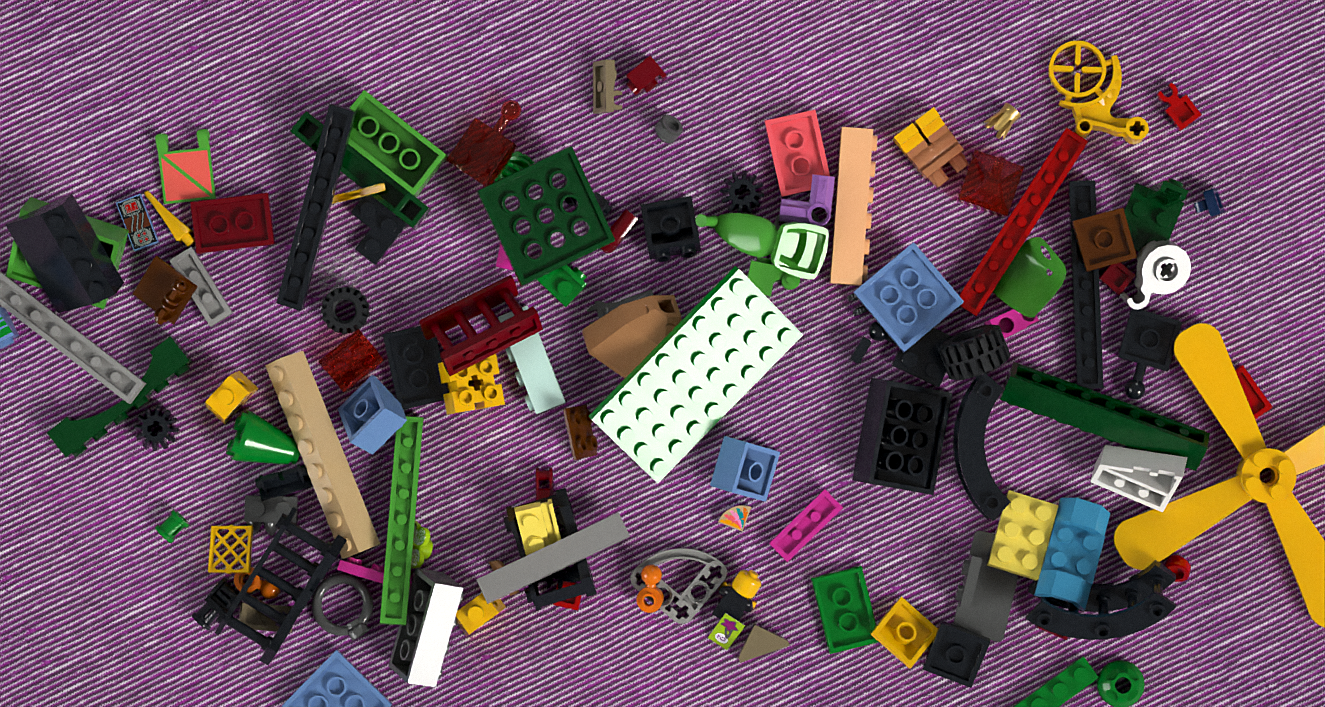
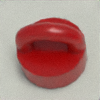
M1172 554L1165 563V567L1176 574L1175 582H1182L1188 579L1191 566L1185 558Z

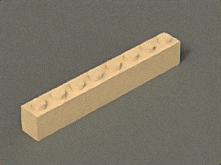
M304 351L282 357L265 365L333 537L335 539L337 535H340L347 540L340 551L342 559L379 545V539Z

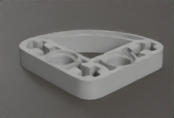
M690 548L664 550L648 557L633 570L630 578L631 584L638 591L646 586L644 583L638 585L635 575L638 572L641 574L643 568L650 564L658 565L673 559H690L706 564L681 595L662 579L656 585L658 588L667 589L670 594L669 599L659 609L678 624H685L695 616L725 580L727 569L720 560L700 550ZM719 565L721 566L720 573L722 576L720 578L715 576L710 581V583L715 584L710 589L708 584L699 580V578L704 575L707 579L711 574L709 567H717ZM698 584L706 588V595L700 600L693 598L691 595V589ZM647 596V597H646L648 600H650L652 603H654V600H653L652 597H650V596ZM674 596L679 599L675 602L679 607L682 608L684 605L688 607L687 613L689 615L687 618L683 616L680 619L677 618V611L673 607H671L670 611L665 609L672 602Z

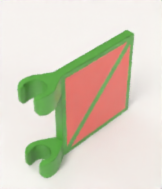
M207 129L197 131L199 148L169 151L168 135L157 134L155 136L164 204L216 199L210 135Z

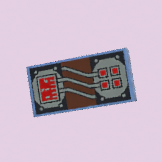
M142 194L116 203L125 229L129 230L128 237L135 252L160 243Z

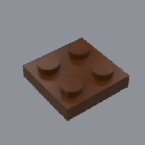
M1123 208L1072 221L1085 272L1137 258Z

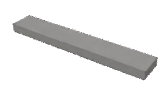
M618 512L476 579L487 604L617 544L629 538L630 535Z

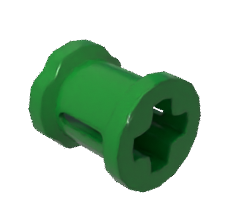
M173 509L171 515L161 525H157L155 529L165 540L172 544L174 537L190 524L178 511Z

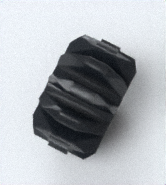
M742 171V179H739L737 173L733 172L732 178L734 183L727 178L724 179V183L730 189L721 188L720 193L729 194V196L721 200L723 204L729 201L732 202L728 207V211L731 212L736 205L739 206L737 213H742L745 206L747 212L751 214L753 210L750 203L755 207H760L761 203L754 199V197H764V193L755 192L763 184L762 182L755 185L752 184L757 177L755 174L749 180H746L747 171ZM740 186L746 187L745 191L749 190L750 195H746L744 200L738 199L739 195H735V190L738 191Z
M159 406L155 408V414L150 408H147L145 411L148 418L143 415L137 417L143 422V425L134 426V429L142 430L143 432L136 436L137 440L146 438L143 442V447L147 448L152 443L153 451H158L159 443L163 449L169 448L166 439L170 442H176L177 439L171 435V432L177 433L180 431L177 427L172 428V424L176 423L178 419L175 417L168 420L171 411L166 410L162 415V408ZM158 421L160 422L159 426H163V430L155 436V431H152L151 427L156 425Z

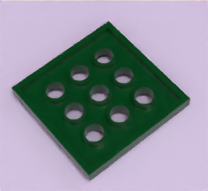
M568 146L477 190V194L521 286L615 241L572 146ZM557 173H561L565 177V184L557 189L552 184V177ZM534 184L539 185L542 189L540 198L536 200L531 199L528 194L529 188ZM509 196H515L518 199L519 204L514 211H509L505 207V200ZM567 197H572L576 201V208L572 212H567L563 208V201ZM545 208L550 209L553 213V218L549 223H543L539 218L541 210ZM522 219L526 220L530 226L529 231L524 235H520L516 231V224ZM578 221H584L587 225V231L582 236H578L574 232V225ZM555 232H560L564 237L563 244L559 247H554L550 242L551 235ZM532 243L538 244L541 250L536 258H530L527 254V248Z

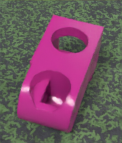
M1012 309L984 323L985 325H999L1005 339L1039 321L1037 315L1035 317H1026Z

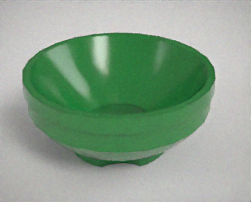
M1124 660L1110 662L1102 668L1098 675L1097 690L1099 695L1107 704L1113 707L1131 706L1143 694L1145 686L1144 677L1139 668L1133 663ZM1121 677H1125L1130 681V688L1125 693H1120L1115 688L1116 681Z

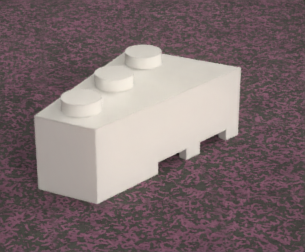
M1105 445L1095 463L1090 482L1163 512L1183 478L1188 457Z

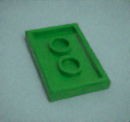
M862 566L811 578L829 654L879 642L871 635L876 627V622Z

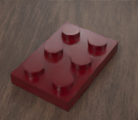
M269 193L190 202L196 254L275 245Z

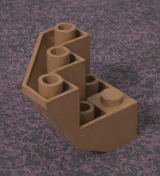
M674 295L648 296L618 306L584 328L582 334L588 353L623 378H626L682 319Z

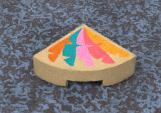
M746 505L734 506L725 511L718 522L743 531L751 507Z

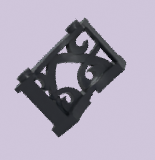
M566 488L556 490L555 495L522 504L548 502V499H552L553 507H557L554 509L557 523L564 526V532L560 535L561 539L578 532L575 515ZM510 505L506 507L508 516L503 519L507 532L512 531L520 558H523L526 554L515 508ZM586 558L574 563V566L571 568L566 567L567 572H563V569L528 585V588H524L528 603L533 602L536 611L542 610L541 607L579 595L586 594L587 597L596 595L593 576ZM553 578L558 579L557 590L544 594L539 593L538 585L541 581L547 582L548 589L553 583ZM563 581L580 582L563 588Z

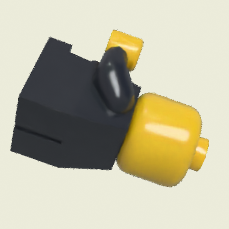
M741 570L733 580L732 586L730 584L727 585V582L724 581L718 589L722 598L712 614L721 620L726 613L739 621L744 611L752 612L757 602L755 600L752 601L751 598L755 596L761 587L759 575L753 570Z

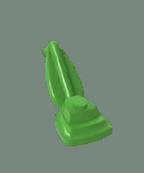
M727 213L719 216L699 214L695 220L699 227L710 226L715 228L716 233L724 241L745 254L755 257H765L771 254L773 265L799 278L815 279L826 257L829 232L826 228L812 223L789 222L782 224L777 230L770 220L745 213Z

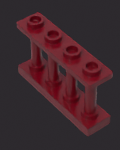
M511 275L419 321L425 339L429 340L436 337L445 350L440 355L449 376L543 330L538 312L534 306L524 311L515 299L518 291ZM506 302L514 316L500 322L491 308ZM482 313L491 328L477 334L468 320ZM459 325L468 339L454 346L445 331Z

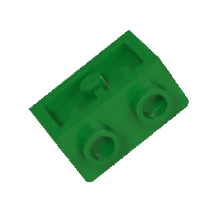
M567 265L537 279L565 307L587 286L584 282L587 277L577 267L572 270Z

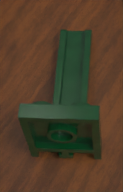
M1171 178L1149 188L1135 183L1124 212L1136 252H1140L1151 241L1155 240L1158 242L1170 239L1184 205L1182 201L1185 200L1189 191L1183 188V183Z

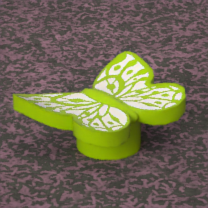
M415 521L411 564V568L414 569L420 568L423 565L424 559L430 557L433 549L430 531L428 528L421 527L417 521Z

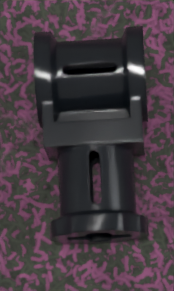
M226 577L222 578L210 591L205 599L206 603L197 613L194 612L191 615L207 631L211 629V624L219 616L223 608L229 610L239 594L227 583L228 579Z

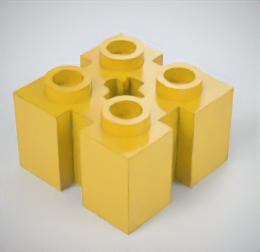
M496 354L452 376H449L445 370L443 362L438 363L441 384L448 383L449 393L443 394L447 415L475 410V405L476 410L505 405L502 384L495 385L494 375L500 374ZM468 381H474V387H469Z

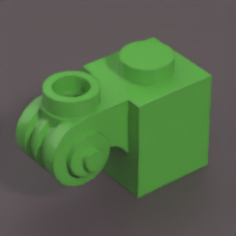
M757 257L756 261L751 260L748 279L766 297H771L773 284L776 281H781L782 286L787 290L795 289L800 283L799 277L790 275L772 265L771 259Z

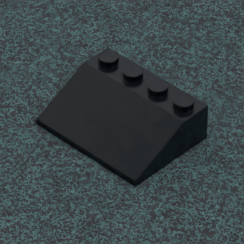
M72 193L5 224L58 313L100 302L115 295L124 284L123 279Z
M871 378L852 480L934 495L952 393Z

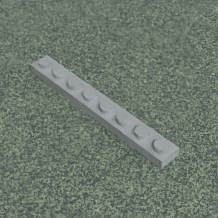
M0 271V305L124 401L129 404L134 401L146 385L142 379Z

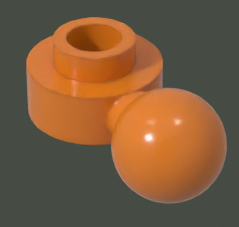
M650 564L645 566L641 572V578L646 583V586L639 591L636 599L638 607L647 613L656 612L664 601L662 591L656 587V584L662 578L661 569L656 565ZM645 597H652L654 603L648 604L645 601Z
M251 567L250 573H235L234 584L239 591H241L245 584L243 581L246 574L251 575L254 570L253 567ZM256 575L246 592L250 593L258 589L263 597L274 599L280 594L281 590L266 580H261V577Z

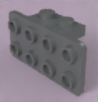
M978 530L974 533L968 560L964 559L961 575H964L962 585H958L955 595L958 605L953 625L990 638L992 641L1001 642L1004 639L1018 575L987 566L995 534Z

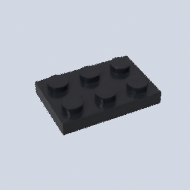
M421 326L382 334L396 397L401 403L403 410L444 401L443 394L449 393L448 383L441 384L438 363L443 361L437 338L433 337L426 340Z

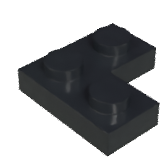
M371 195L362 197L350 212L371 228L355 250L374 265H377L408 224Z

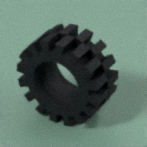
M341 287L334 289L326 295L327 297L322 302L321 313L323 314L322 319L326 322L328 328L337 333L348 334L358 331L366 324L370 313L369 303H367L365 295L359 290L352 287ZM342 300L351 301L355 306V315L347 321L338 318L335 311L337 304Z

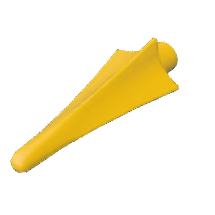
M145 191L144 195L157 210L175 240L179 241V243L183 241L187 247L192 246L195 243V239L190 234L194 231L167 210L149 191Z

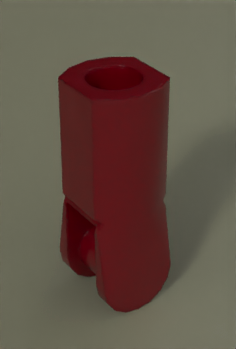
M627 209L611 226L610 230L615 241L602 247L603 252L612 253L639 221Z
M549 467V470H539V468H536V500L554 495L553 468ZM549 480V488H540V481Z

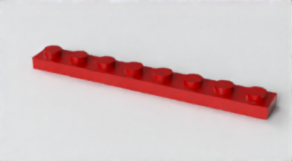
M1066 127L959 296L964 301L960 305L961 308L977 317L1087 145L1088 141Z

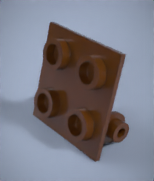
M156 255L133 295L155 311L154 320L156 323L162 325L169 321L174 325L198 286Z
M587 404L563 409L573 459L578 460L596 456L598 442L593 435L592 420L588 417L591 412L588 410Z

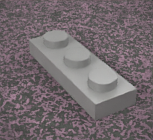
M193 247L188 248L169 260L175 270L198 286L192 298L210 327L233 314V311Z

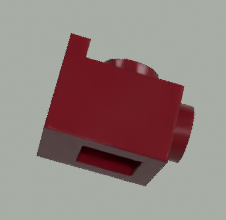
M649 56L626 75V78L629 80L626 85L636 96L644 90L646 93L650 92L659 84L657 79L660 77L664 81L667 75L655 60Z

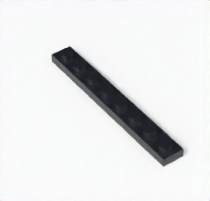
M329 104L277 298V304L299 311L304 309L357 112L355 110L336 104Z
M1095 180L1069 181L1068 196L1076 384L1088 389L1104 388L1099 268L1085 272L1072 226V221L1097 215Z

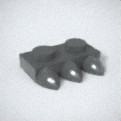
M245 495L244 521L246 526L254 527L253 536L259 531L262 522L266 532L273 536L278 529L275 525L284 513L288 516L293 507L298 509V497L279 496L261 501L260 496ZM298 510L291 520L295 524L298 523ZM286 530L284 531V533H285L288 537H290V536L292 535V534L289 533L288 531H286Z

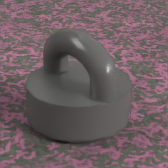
M664 115L657 122L655 131L663 142L671 144L681 135L683 127L677 118L671 115Z

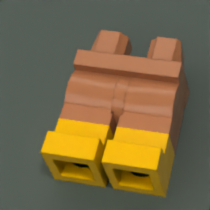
M934 107L893 138L895 144L918 170L924 180L929 179L937 188L949 180L941 169L949 163L956 173H959L969 165L962 153L963 147L947 128Z

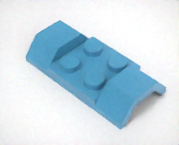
M1060 498L1034 595L1038 597H1054L1070 602L1079 610L1084 611L1102 551L1110 512L1102 505L1080 498Z

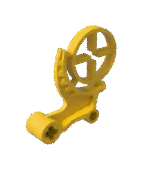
M1079 40L1067 42L1054 52L1049 62L1048 74L1054 88L1066 96L1065 100L1059 101V106L1072 110L1076 123L1074 132L1086 138L1091 130L1102 131L1116 137H1123L1129 144L1134 145L1142 142L1149 131V126L1145 119L1141 117L1115 118L1110 114V109L1119 95L1122 83L1121 66L1117 55L1105 60L1098 48L1088 42ZM1075 46V66H1079L1081 63V47L1092 51L1097 56L1101 67L1084 66L1081 69L1082 73L1101 74L1100 80L1095 87L1080 93V73L1074 75V92L1064 89L1057 82L1054 72L1071 73L1074 70L1073 66L1053 65L1057 55L1066 48ZM1112 65L1111 82L1107 90L1103 92L1100 86L1106 76V66ZM1093 93L1099 96L1095 100L1085 103L1071 102L1072 98H1085ZM1080 126L1086 127L1087 131L1081 130ZM1133 126H1137V130H1141L1137 136L1133 135L1134 131H1130Z

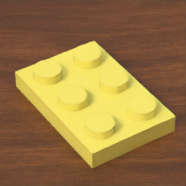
M1009 490L1006 497L1011 502L1001 513L987 566L1037 581L1059 505Z

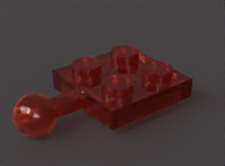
M515 100L504 102L501 107L502 115L493 128L474 118L446 161L483 186L493 183L517 148L515 143L501 134L510 121L520 117L522 112L520 104Z

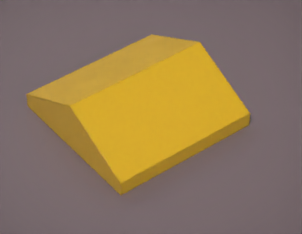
M901 596L882 617L871 635L910 669L934 640L938 628Z

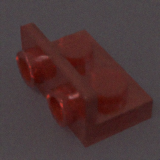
M358 329L318 362L337 383L339 388L346 392L369 372L376 369L384 359L374 345Z

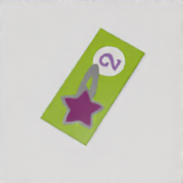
M725 613L708 638L728 650L745 625Z

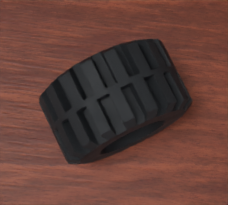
M984 325L964 331L949 338L938 348L951 380H965L982 375L998 368L1011 356L999 325Z

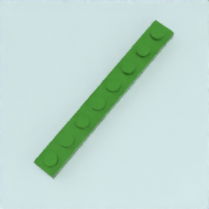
M406 416L407 421L396 431L380 624L402 626L407 624L423 431V417Z

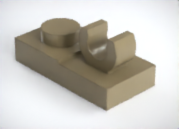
M615 60L593 62V114L611 113L622 109V105L614 103V96L622 95L621 91H614L617 76Z
M245 603L240 604L239 620L255 630L277 632L279 627L275 625V621ZM269 605L280 613L284 611L287 614L292 607Z

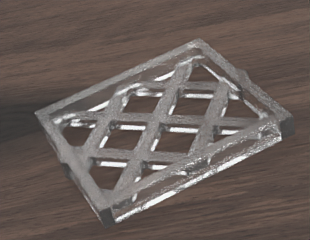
M358 252L316 260L323 300L326 298L324 285L331 290L330 292L336 289L341 282L348 287L357 289L354 285L358 280L360 281V292L366 297ZM346 257L353 258L349 266L342 263L341 259ZM334 260L335 263L331 269H328L323 265L324 261ZM355 262L358 273L351 269ZM338 264L346 269L341 277L333 272ZM321 268L328 272L324 279L322 278ZM348 272L356 276L352 284L344 280ZM330 275L338 279L334 287L326 283ZM342 300V301H340L339 303H344V304H346L347 302H350V301H348V300Z

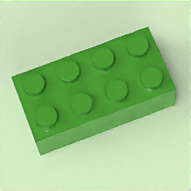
M364 90L349 108L357 112L348 144L408 192L417 197L448 156Z

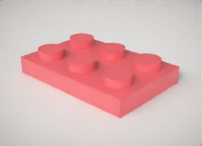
M816 110L764 121L781 197L811 191L813 174L830 176Z

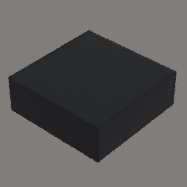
M862 337L849 360L859 364L870 347L871 341Z

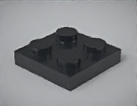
M941 620L922 670L971 688L989 647L990 638Z

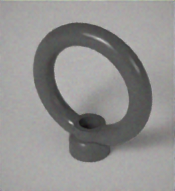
M346 573L334 574L325 578L317 586L312 597V613L318 625L333 635H349L352 641L369 632L370 629L367 626V622L373 611V598L368 586L360 578ZM337 584L353 586L358 590L363 601L360 616L347 625H336L330 622L322 610L324 594L329 588Z

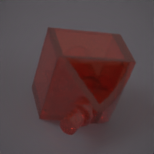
M974 150L955 201L1005 218L1010 210L1024 167L1006 161L1003 157H995Z

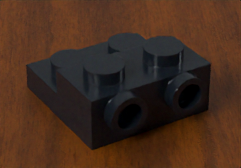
M692 196L640 205L650 260L655 259L656 262H666L671 259L670 256L680 254L683 258H690L695 256L697 251H701Z

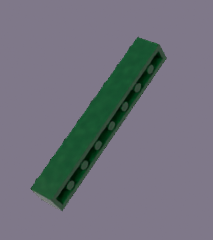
M1013 362L1003 385L1004 391L1001 394L1000 400L1012 406L1027 409L1034 414L1049 417L1059 423L1071 425L1083 432L1093 433L1104 437L1108 441L1128 446L1131 449L1188 457L1185 468L1197 471L1208 449L1210 433L1016 362Z

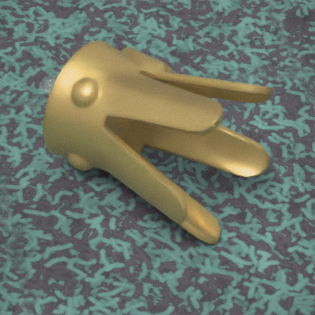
M1005 103L999 112L984 121L987 123L985 127L991 128L994 126L995 130H999L996 137L1000 139L1003 136L1004 140L1012 124L1021 117L1020 113L1016 110L1019 104L1017 103L1013 107L1009 103Z

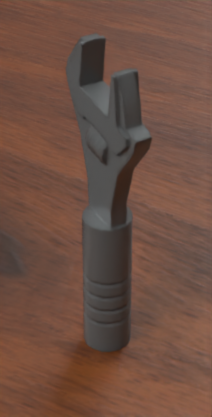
M650 289L614 303L595 301V305L591 306L587 312L597 310L600 319L622 304L654 296V293Z

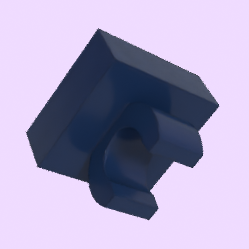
M1217 188L1204 191L1205 200L1194 203L1197 213L1209 210L1212 217L1225 212Z

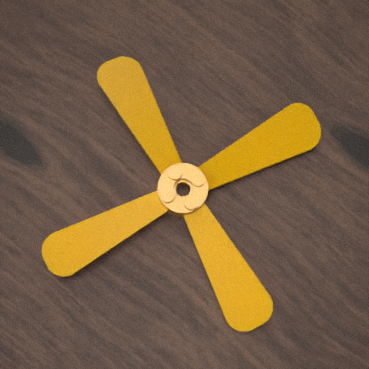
M1206 323L1195 324L1182 331L1176 337L1173 347L1174 355L1241 455L1242 459L1238 464L1236 476L1169 502L1163 512L1151 509L1122 521L1114 531V545L1122 560L1128 566L1144 570L1155 560L1158 562L1162 561L1250 500L1265 503L1309 615L1316 624L1325 627V540L1292 493L1296 483V475L1325 464V425L1284 452L1267 448L1219 331ZM1265 468L1269 469L1272 474L1271 480L1267 483L1262 482L1260 479V472Z

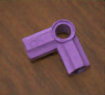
M813 174L809 202L781 199L779 221L806 222L818 226L827 224L831 218L835 177ZM816 207H822L827 212V217L822 222H816L812 218V211Z

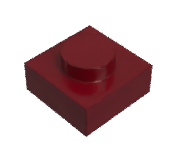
M1120 262L1109 265L1099 277V280L1115 294L1120 295L1136 275Z

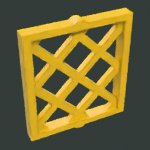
M211 526L208 573H250L253 526ZM220 529L229 530L224 537L218 533ZM237 529L246 530L241 537L235 533ZM231 535L237 539L232 546L226 542ZM215 536H217L220 539V541L216 545ZM248 536V542L246 545L243 542V540ZM221 544H224L228 550L221 556L216 549ZM241 544L245 550L238 556L234 549ZM231 552L236 559L229 565L224 558ZM214 553H215L216 556L218 557V559H217L215 562H214ZM247 554L245 564V562L241 558H243ZM222 561L226 568L224 570H216L215 567ZM239 561L244 568L242 570H234L232 567Z

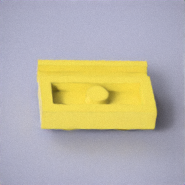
M548 499V502L544 503L535 502L514 507L526 556L561 540L552 499Z

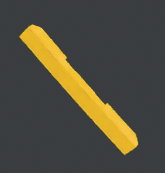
M381 183L334 195L332 204L386 191L385 184Z

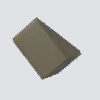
M754 623L738 658L741 663L790 645L786 638Z

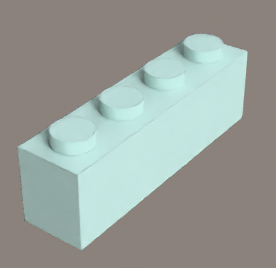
M525 306L522 307V309L525 311L529 309V307ZM509 312L499 316V321L503 322L513 317L514 314ZM539 333L506 348L510 362L516 361L519 371L515 372L520 387L525 385L528 395L524 398L530 411L535 410L536 414L566 403Z

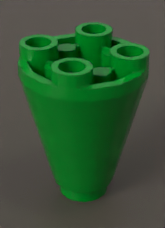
M247 410L237 416L233 428L237 433L233 440L230 439L226 449V454L230 455V459L243 462L285 465L297 463L300 452L294 438L251 411Z

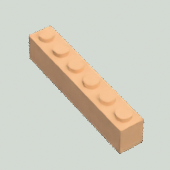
M841 128L829 284L861 286L862 280L867 281L868 265H863L864 255H869L870 239H865L866 229H871L872 213H867L868 203H873L874 188L869 187L870 177L875 176L876 162L871 161L872 151L877 150L878 136L873 135V129Z

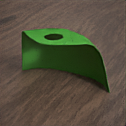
M1040 237L1030 238L1023 243L993 292L1017 312L1026 317H1035L1050 302L1063 284L1067 273L1065 264L1045 240ZM1041 246L1048 250L1051 260L1043 255ZM1047 269L1053 272L1051 276L1047 275Z

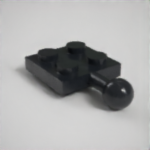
M1130 309L1117 354L1118 358L1137 363L1133 379L1129 380L1124 388L1127 397L1137 400L1145 394L1143 379L1147 366L1168 372L1174 353V342L1179 335L1182 321L1141 309Z
M877 321L870 325L869 335L873 340H887L897 345ZM933 328L904 353L899 348L891 366L931 385L940 387L947 371L938 348L953 336Z

